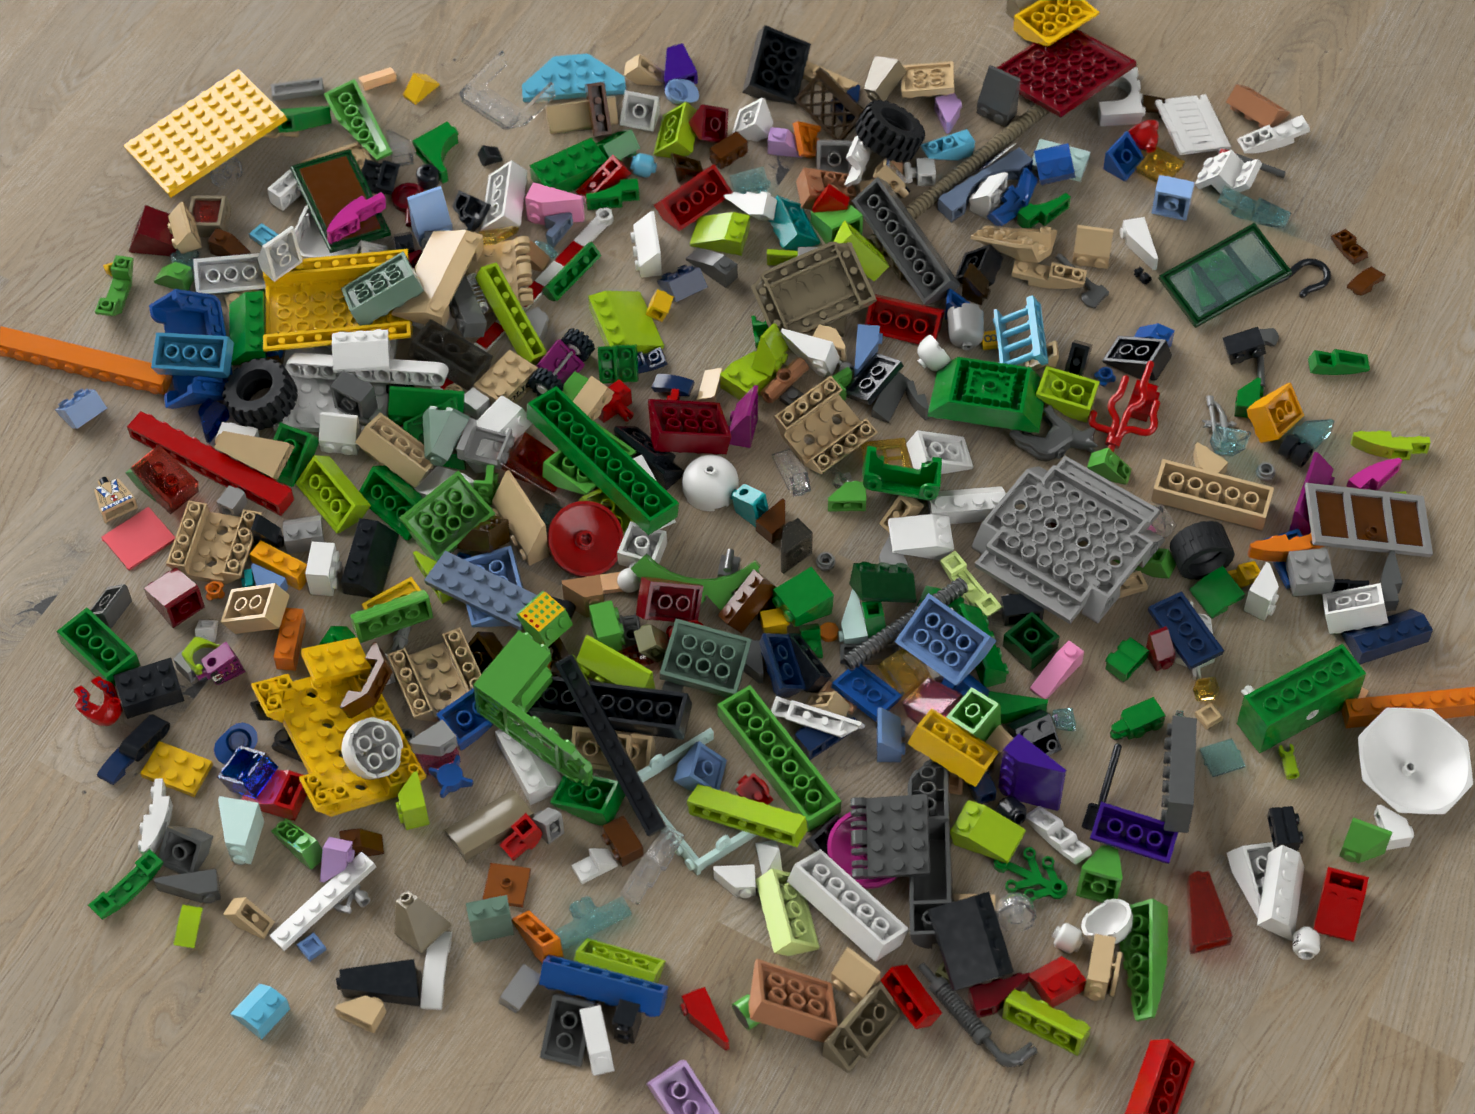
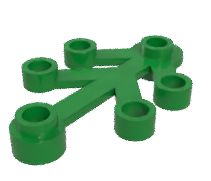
M1027 847L1023 853V858L1028 862L1031 871L1010 861L1009 863L1001 864L999 860L994 859L993 866L997 872L1004 873L1009 870L1025 878V880L1017 882L1015 880H1008L1005 885L1007 893L1014 894L1017 890L1036 885L1044 887L1037 891L1031 888L1026 889L1024 900L1028 903L1047 896H1051L1053 899H1061L1068 892L1067 884L1059 880L1056 875L1054 859L1051 856H1045L1042 859V867L1047 871L1049 880L1042 877L1035 859L1036 851L1032 847ZM1030 852L1033 856H1027L1026 853ZM1050 861L1051 865H1046L1044 862ZM1008 885H1014L1015 888L1010 889ZM1054 887H1060L1061 890H1055ZM1027 894H1032L1033 897L1029 898Z

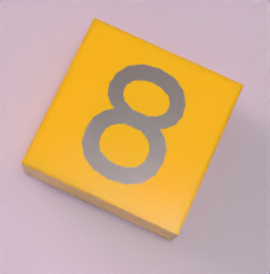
M996 330L984 332L981 342L983 350L998 349Z

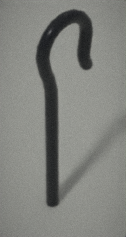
M1302 259L1290 268L1292 274L1259 293L1288 280L1303 266H1316L1322 270L1324 278L1319 283L1303 288L1299 296L1304 298L1307 294L1327 286L1331 280V271L1324 262L1318 259Z

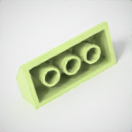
M772 868L757 878L756 884L774 953L791 956L818 950L820 947L807 899L787 882L790 875L789 872Z

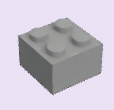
M1327 548L1289 551L1285 565L1293 596L1332 592L1335 579Z

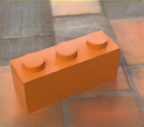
M285 608L273 657L276 668L279 670L296 671L306 626L304 609Z

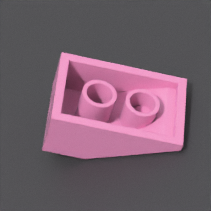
M533 182L525 197L528 221L545 225L544 218L546 216L570 212L572 213L573 223L584 222L583 196Z

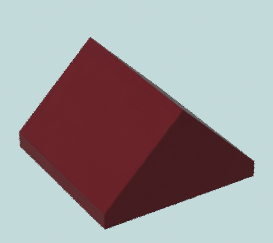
M705 104L698 108L689 121V125L699 140L718 143L727 137L729 109Z

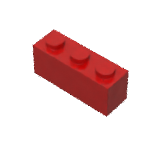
M907 964L891 967L881 978V983L915 1029L930 1027L941 1016L942 1011Z

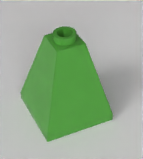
M971 687L946 718L986 742L993 731L1001 725V706Z
M1102 845L1082 865L1076 896L1105 903L1104 901L1107 899H1118L1123 878L1118 849L1110 845Z

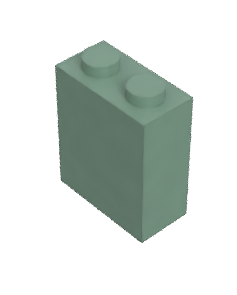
M507 895L466 903L473 943L514 935Z

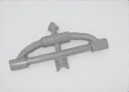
M1212 395L1206 397L1211 420H1202L1205 423L1203 428L1212 427L1213 449L1215 453L1221 452V447L1226 442L1229 432L1228 426L1235 427L1237 423L1234 421L1227 422V416L1222 407L1214 401ZM1214 407L1217 408L1220 414V422L1215 420ZM1216 426H1221V432L1223 433L1221 441L1218 440Z

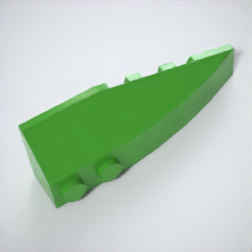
M355 79L324 93L336 120L377 161L393 154Z
M1153 898L1129 905L1133 914L1131 931L1124 940L1119 942L1120 951L1124 954L1125 961L1123 965L1128 973L1129 979H1127V984L1131 988L1132 996L1130 998L1135 1021L1137 1022L1155 1018L1162 994L1167 965L1168 906Z

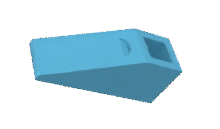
M966 129L921 144L920 147L929 159L958 161L973 154L975 140Z

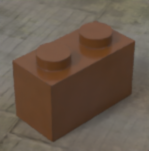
M624 815L602 826L603 834L601 838L606 846L609 845L611 847L612 857L616 862L619 861L622 867L644 856L643 846Z

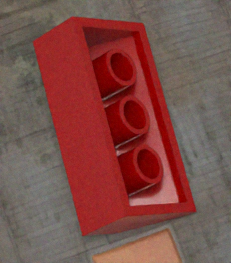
M713 164L655 203L654 207L665 222L676 230L681 231L726 199L724 197L725 194H732V190L715 164Z
M874 294L877 301L868 307L865 325L880 326L879 333H883V336L910 343L920 344L928 335H931L937 341L945 310Z
M1170 1039L1150 1040L1125 1114H1177L1195 1061Z

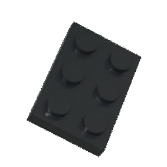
M875 353L845 388L846 397L871 405L904 367L903 363L900 360Z

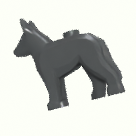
M1051 405L1043 410L1046 413L1043 420L1051 427L1046 438L1033 435L1027 431H1022L1021 433L1020 430H1012L1009 432V436L1015 440V444L1019 448L1027 451L1038 460L1045 462L1055 458L1060 459L1071 447L1084 449L1090 453L1096 452L1094 447H1098L1094 442L1095 428L1091 427L1084 431L1078 430L1072 424L1057 416Z

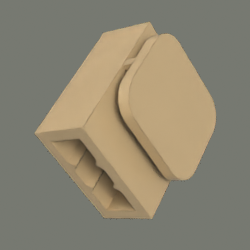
M1095 934L1084 991V996L1091 1000H1104L1106 991L1109 988V996L1114 997L1122 952L1119 951L1116 958L1113 955L1116 937Z

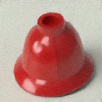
M1157 120L1143 121L1128 131L1140 150L1147 153H1152L1156 150L1159 139L1157 132L1159 123Z

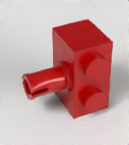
M619 379L608 387L614 393L611 401L605 404L598 417L603 423L616 414L620 415L625 422H628L634 416V413L627 408L632 404L631 390Z

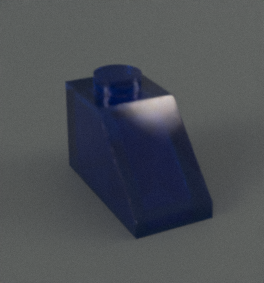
M208 398L205 403L201 404L198 412L205 440L210 444L217 435L221 423H226L230 415L225 405Z

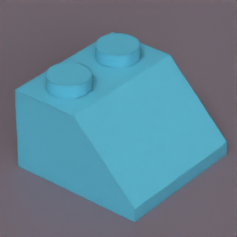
M258 984L232 1011L231 1016L262 1040L290 1010L287 999L274 988Z

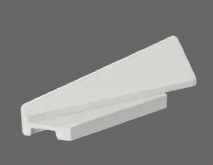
M776 696L771 709L775 717L785 718L788 721L841 738L857 729L865 727L860 721Z

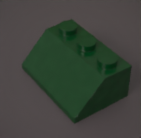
M865 561L853 563L849 584L861 601L916 603L914 573L908 565L904 563L888 564L885 562L871 564Z

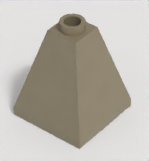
M409 891L401 894L400 898L396 901L395 934L420 953L424 952L451 926L450 922Z

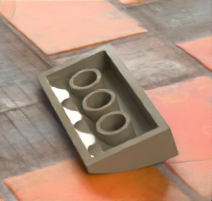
M511 790L444 831L466 862L515 832L511 825L525 813L531 819L534 818V813L518 793Z

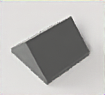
M125 584L107 587L90 609L110 629L132 602L128 587Z

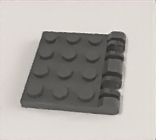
M927 794L874 798L855 797L850 799L851 815L854 817L867 816V821L851 822V828L860 829L851 831V846L867 847L851 849V855H867V861L856 860L852 862V867L855 868L852 869L853 879L930 875Z

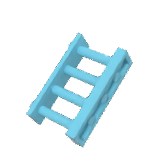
M1033 295L1026 297L1027 305L1024 309L1005 316L997 309L994 310L993 324L996 327L1000 360L998 363L1019 365L1034 359L1041 365L1048 364L1041 304ZM1029 315L1027 323L1006 330V323ZM1030 329L1031 335L1028 338L1008 345V337ZM1032 344L1033 349L1030 353L1010 360L1009 352Z

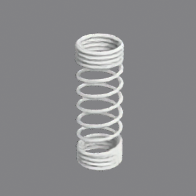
M477 273L467 276L470 286L478 284L475 279ZM482 293L480 295H475V297L484 296L485 298V295H483L484 293ZM484 298L477 300V302L485 300V302L478 303L480 307H483L481 308L482 313L487 312L489 309L486 303L487 300Z

